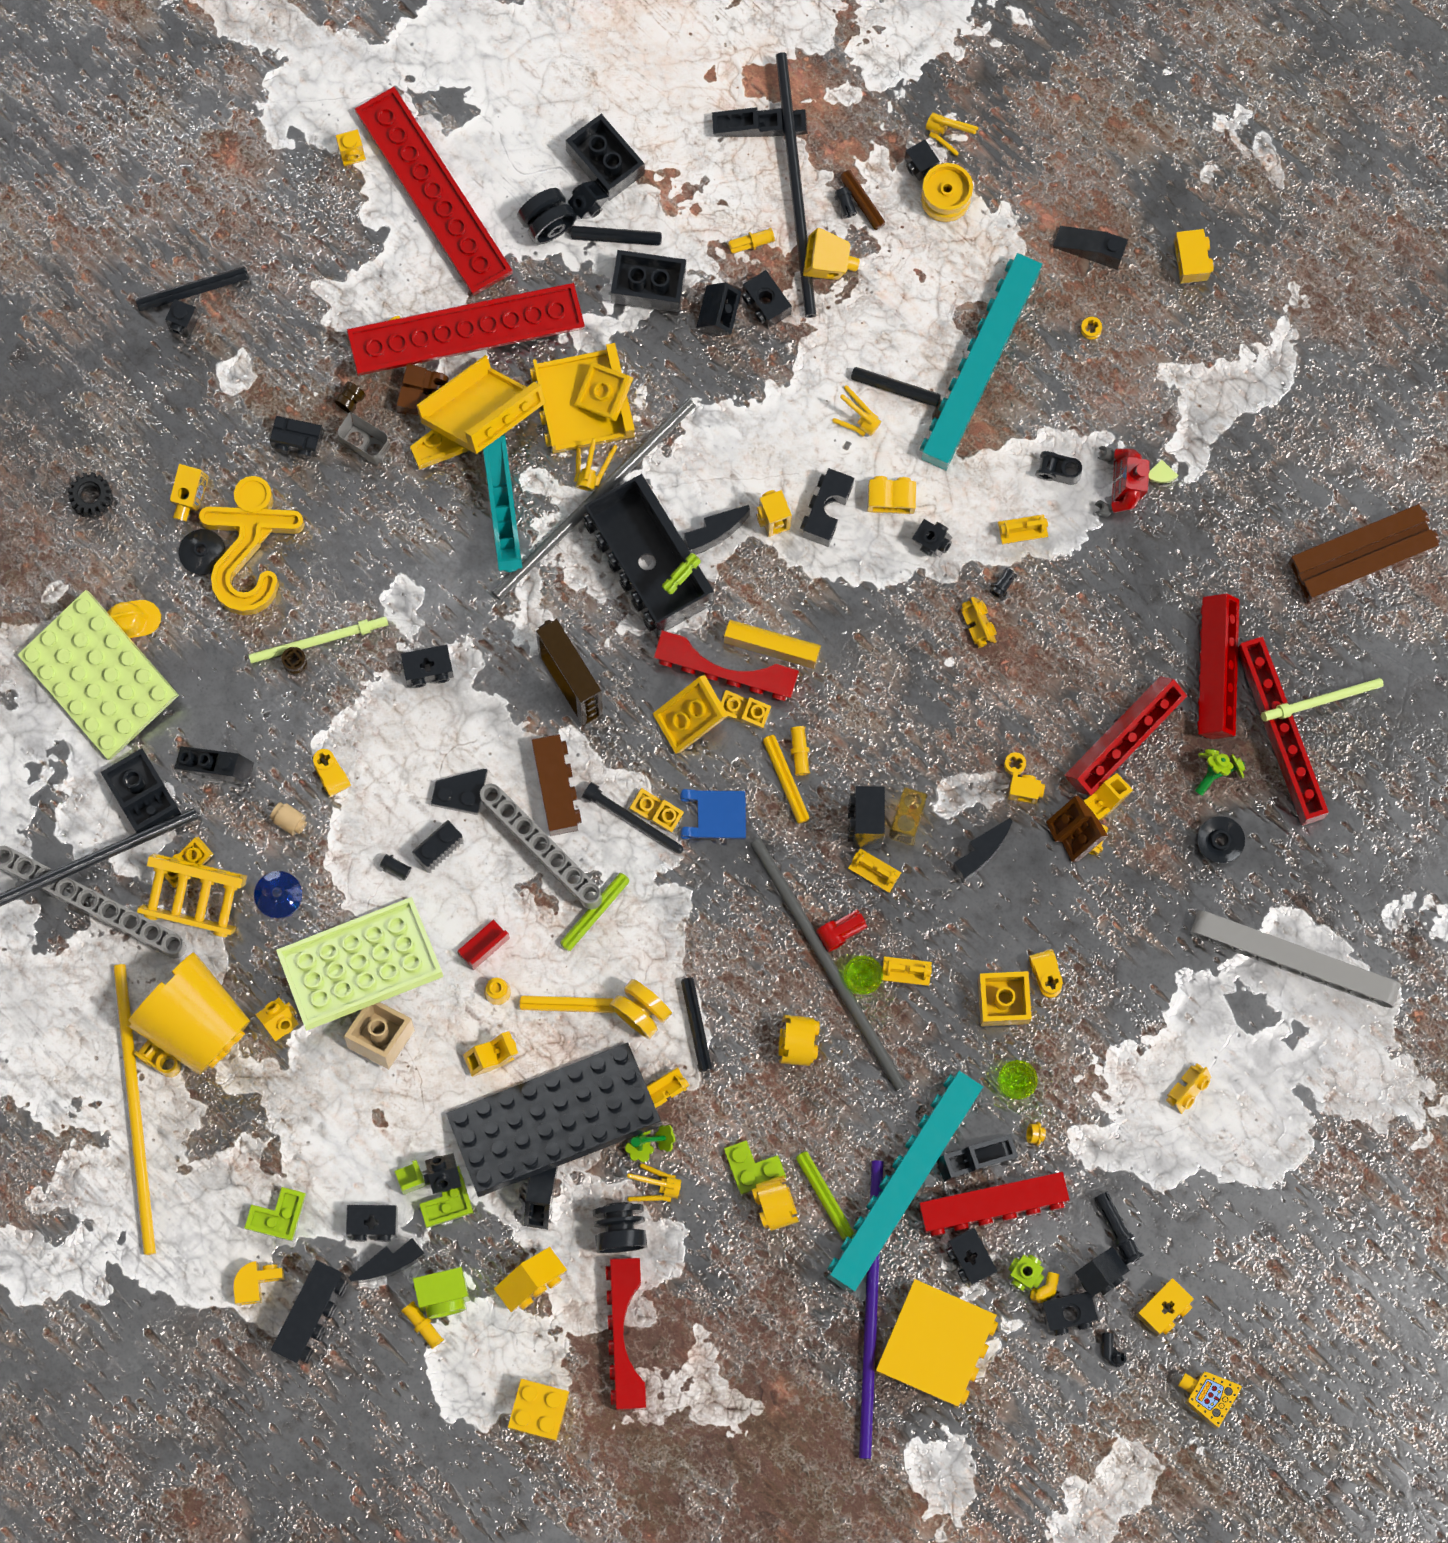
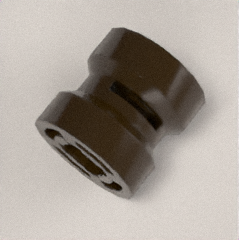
M347 381L343 386L342 393L337 394L333 401L342 410L352 414L356 409V404L361 402L366 394L357 385Z
M289 647L283 652L282 663L286 672L293 676L304 673L307 668V659L304 652L298 647Z

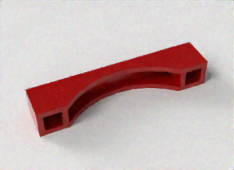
M663 630L661 631L654 658L659 659L658 664L671 668L673 663L681 665V671L695 674V670L704 672L708 679L717 681L718 677L727 679L726 684L739 688L742 683L750 686L749 691L763 694L764 690L773 693V698L783 701L786 700V697L792 698L800 672L799 670L779 664L754 671L725 669L704 658L686 637Z
M640 1258L610 1259V1265L606 1266V1281L611 1280V1290H607V1305H612V1315H608V1330H613V1340H609V1355H614V1365H610V1380H615V1390H611V1405H616L617 1411L646 1410L645 1382L637 1374L629 1360L623 1336L624 1320L628 1306L634 1294L641 1286Z

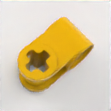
M320 749L315 752L313 756L314 768L329 797L351 786L344 770L339 766L330 750ZM324 757L325 760H328L327 766H324L323 763L320 764L321 758Z
M1053 949L1030 955L1029 962L1042 995L1047 998L1058 996L1061 992L1063 981ZM1048 981H1051L1052 984H1056L1055 989H1051L1050 986H1047Z
M149 1040L144 1043L139 1051L133 1053L145 1064L153 1067L167 1078L175 1077L181 1071V1063ZM169 1059L174 1060V1066L171 1069H163L165 1061Z

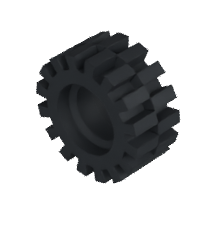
M87 472L83 473L84 477L81 478L78 475L75 477L77 481H72L70 483L71 488H68V498L73 509L85 518L87 515L90 518H94V515L102 516L101 512L104 511L106 513L108 511L107 507H111V499H113L112 490L107 480L103 479L101 475L96 476L93 472H91V475H88ZM90 487L96 488L99 491L97 501L93 503L84 502L82 500L83 491Z

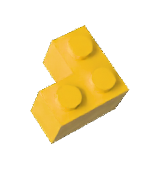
M548 1247L517 1266L494 1290L510 1312L519 1307L521 1310H524L534 1302L532 1297L537 1298L547 1291V1286L550 1289L557 1286L562 1281L560 1277L567 1269L551 1247Z

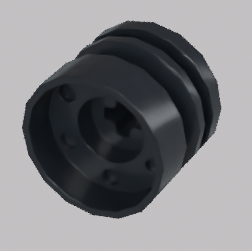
M618 1202L593 1209V1217L604 1218L595 1221L594 1227L606 1229V1232L595 1235L597 1253H620L647 1248L646 1230L635 1229L634 1225L645 1222V1217L633 1216L644 1212L643 1204Z

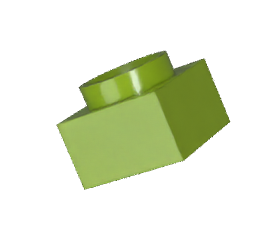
M462 1267L413 1278L419 1308L422 1312L426 1311L428 1319L445 1317L466 1310L465 1302L470 1301Z

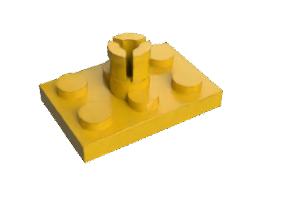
M705 675L698 677L652 713L675 754L684 751L728 717Z

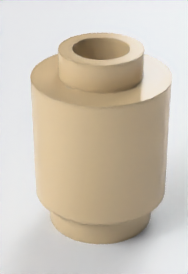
M279 802L270 815V818L274 820V824L292 836L296 833L301 834L307 825L305 821L306 815L287 803Z

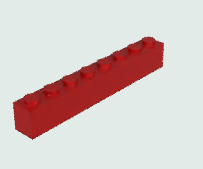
M1263 636L1240 643L1238 657L1260 716L1262 712L1276 709L1277 705L1288 703ZM1293 715L1284 719L1276 718L1263 721L1301 825L1304 826L1324 819L1329 811Z

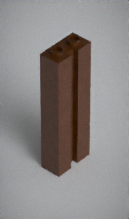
M1417 504L1292 556L1288 564L1307 604L1434 553L1439 547L1440 539L1437 532L1429 529L1427 525L1430 520L1426 510H1422L1420 504Z

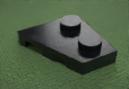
M480 769L436 781L431 806L478 815L481 804L480 791L485 785L488 770Z

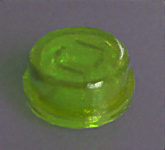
M866 955L856 956L845 966L843 973L844 982L853 993L869 995L875 992L882 983V967L873 957Z
M1013 1060L1006 1063L998 1074L1000 1090L1005 1096L1013 1100L1028 1098L1034 1093L1038 1084L1036 1070L1031 1064L1023 1060Z

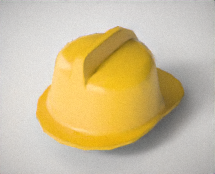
M147 600L120 602L107 611L129 638L149 635L159 627L161 622L159 608Z

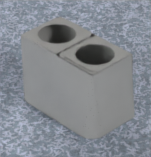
M349 413L338 429L341 445L376 466L379 465L390 449L387 434L352 413V418L351 413ZM352 432L361 433L364 437L363 444L356 447L348 442L349 434ZM379 444L382 449L377 455L372 456L367 453L370 445Z

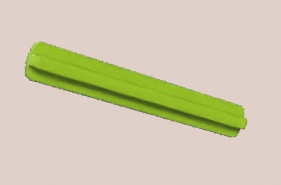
M619 873L601 894L602 903L596 909H588L561 940L560 944L564 949L571 951L628 885L629 878L626 875Z
M807 1151L802 1152L796 1157V1160L843 1240L847 1236L852 1237L854 1234L853 1229Z

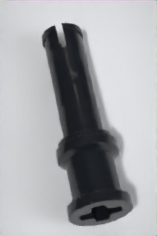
M1108 1191L1095 1197L1094 1200L1115 1238L1114 1245L1122 1253L1126 1266L1145 1256L1144 1253L1139 1251L1134 1241V1234L1129 1233Z

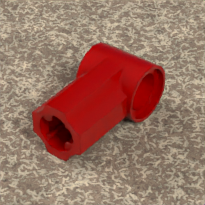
M857 909L836 922L833 920L817 929L816 933L826 950L831 952L845 944L847 939L867 929L868 926Z

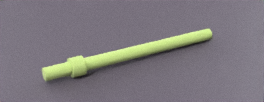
M386 616L371 621L365 619L358 621V624L249 654V659L252 664L280 656L289 647H298L302 650L359 633L365 635L371 633V630L388 626L389 624Z
M1378 678L1293 704L1284 703L1277 705L1276 709L1262 712L1261 717L1263 721L1276 718L1284 719L1299 711L1381 688L1384 685L1383 680Z

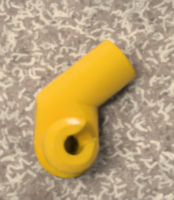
M1048 1272L1045 1285L1038 1289L1033 1288L1030 1291V1299L1037 1303H1043L1053 1298L1056 1294L1060 1274Z

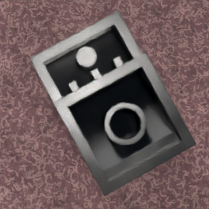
M143 748L101 772L136 833L181 814Z

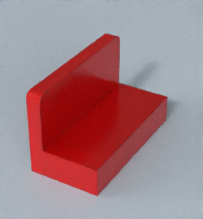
M493 919L457 952L475 970L510 939L509 933L506 930L504 931Z

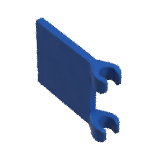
M682 790L680 800L682 802L697 801L698 828L683 827L681 830L682 839H746L745 791Z

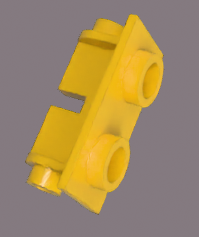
M1044 514L998 522L1002 545L1048 537V521Z
M971 597L973 603L970 601L962 603L961 612L967 625L976 623V626L969 628L974 644L981 648L987 645V640L996 643L997 641L994 636L997 634L992 622H988L986 617L988 610L985 603L975 597Z
M861 848L855 854L852 863L848 867L849 870L890 893L901 875L900 871Z
M884 956L881 980L929 986L932 962Z
M1198 1063L1194 1066L1191 1065L1181 1078L1187 1085L1184 1087L1178 1082L1167 1094L1168 1098L1166 1101L1171 1106L1176 1105L1180 1114L1194 1104L1195 1097L1200 1091L1208 1087L1212 1078L1208 1068H1203Z
M677 1067L648 1085L647 1089L655 1108L667 1101L666 1098H673L682 1091L685 1092L689 1083L685 1077L683 1078Z

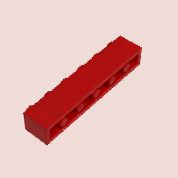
M1225 593L1203 597L1201 607L1200 697L1198 699L1199 720L1197 727L1199 735L1211 740L1236 736L1239 599Z
M1160 676L1064 776L1079 793L1092 796L1187 697V694L1174 679Z
M1059 1172L920 1202L918 1209L924 1234L930 1233L931 1237L944 1235L945 1230L954 1228L955 1232L967 1230L969 1225L978 1223L979 1227L993 1224V1219L1002 1218L1003 1221L1016 1219V1214L1025 1212L1027 1216L1037 1215L1041 1213L1040 1209L1050 1207V1211L1065 1208L1064 1204H1067L1070 1199L1064 1174Z

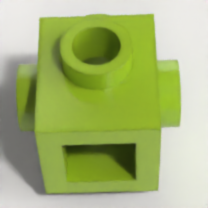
M1030 1254L1028 1257L1023 1255L1020 1260L1015 1257L1008 1268L1011 1271L1008 1277L1012 1281L1011 1285L1020 1291H1024V1289L1029 1291L1032 1287L1037 1289L1045 1277L1041 1274L1044 1270L1040 1266L1042 1262ZM1025 1267L1032 1271L1030 1276L1023 1274Z

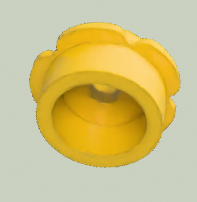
M1036 1122V1124L1028 1125L1026 1140L1028 1143L1039 1146L1045 1140L1046 1130L1044 1127H1041L1040 1122Z

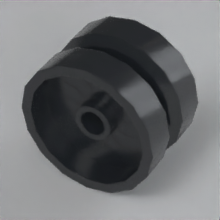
M556 187L536 194L525 202L517 213V218L522 226L529 228L528 235L534 244L541 245L553 241L569 230L577 219L576 213L570 205L565 204L566 198L560 189Z

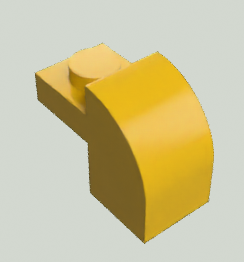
M1116 773L1084 802L1093 811L1098 820L1102 821L1128 797L1133 789Z
M510 1031L501 1033L490 1042L472 1047L463 1054V1057L473 1077L510 1063L514 1060V1056L518 1054Z
M256 1261L244 1265L234 1279L235 1304L242 1306L262 1303L260 1283L285 1280L284 1270L278 1268L277 1264L265 1265L263 1270L259 1271V1264Z

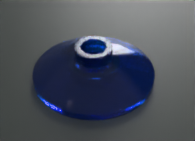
M273 871L264 875L256 884L254 900L256 906L264 915L276 919L285 918L293 914L300 906L302 888L298 880L290 873ZM280 889L282 891L279 897L273 896L274 890Z

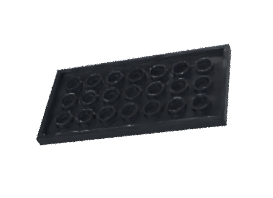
M628 1042L446 1113L478 1198L662 1126L661 1119Z

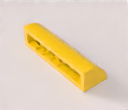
M731 619L724 635V644L815 669L821 649L819 644Z

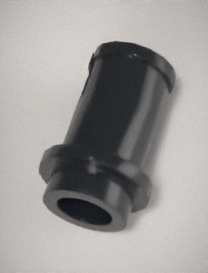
M847 187L836 190L834 198L838 200L843 218H850V214L855 216L857 211L851 199L852 192Z
M1004 568L997 581L990 585V593L998 599H1001L1002 596L1005 597L1007 589L1014 579L1017 578V574L1009 568Z
M386 854L379 866L383 868L382 871L385 872L387 870L404 881L412 867L395 859L392 854L390 856Z

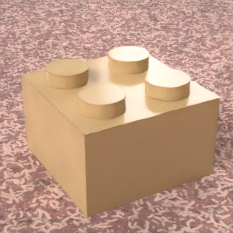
M379 1002L361 1010L344 1035L348 1049L389 1070L415 1030L410 1017Z

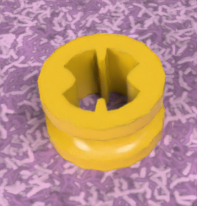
M1088 317L1084 319L1081 325V333L1086 339L1094 340L1101 335L1102 323L1098 318ZM1088 324H1093V327L1097 326L1094 333H1090V330L1086 331Z
M1016 752L1009 754L1004 762L1005 771L1010 775L1014 771L1020 775L1026 767L1025 757ZM1013 759L1015 762L1019 760L1021 762L1019 764L1020 769L1016 767L1011 768L1009 766L1011 765L1010 760Z

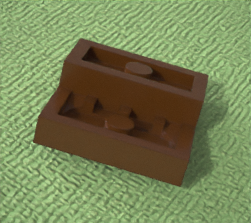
M1074 796L1046 821L1055 842L1063 843L1072 862H1079L1108 837L1096 815L1079 796Z

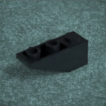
M181 746L174 769L227 783L248 785L254 762L238 753Z

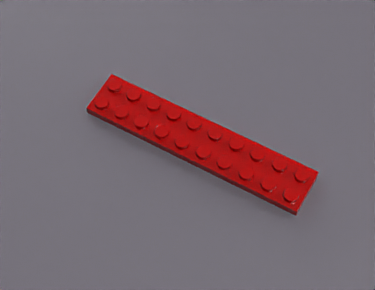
M392 87L356 107L355 112L471 294L475 296L513 274L510 265L396 88Z
M570 283L347 329V335L357 376L404 367L409 364L413 365L583 330L585 325L575 285Z

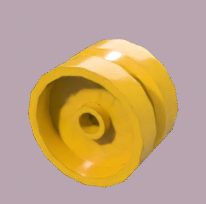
M952 163L938 164L928 171L924 177L921 193L922 207L928 216L937 221L951 222L965 215L970 207L973 192V182L969 173L961 166Z
M631 979L624 987L628 998L617 995L610 1003V1007L632 1029L650 1040L658 1031L657 1025L653 1020L665 1023L672 1012L655 993L637 980Z

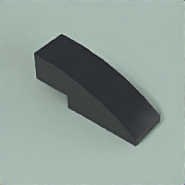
M749 505L705 517L703 528L684 533V542L690 553L700 554L730 537L750 516Z
M1011 818L969 842L968 848L971 852L955 861L953 865L962 883L978 873L997 853L1013 821Z
M1009 1134L944 1154L939 1157L937 1163L943 1181L946 1182L1014 1160L1019 1156L1012 1136Z
M411 1238L394 1253L386 1246L348 1278L353 1284L384 1279L411 1267L426 1255L414 1239Z

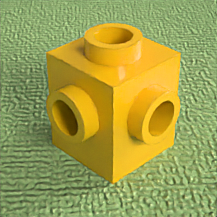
M279 997L269 1002L265 1008L255 1014L275 1041L289 1034L299 1025L294 1017L297 1012L289 1002L284 1004Z

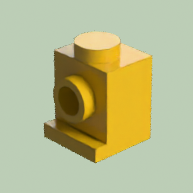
M358 129L335 135L344 167L366 161Z
M1014 771L1011 777L1008 800L1036 804L1038 798H1043L1045 784H1041L1040 780H1036V777L1031 775L1018 777V772Z

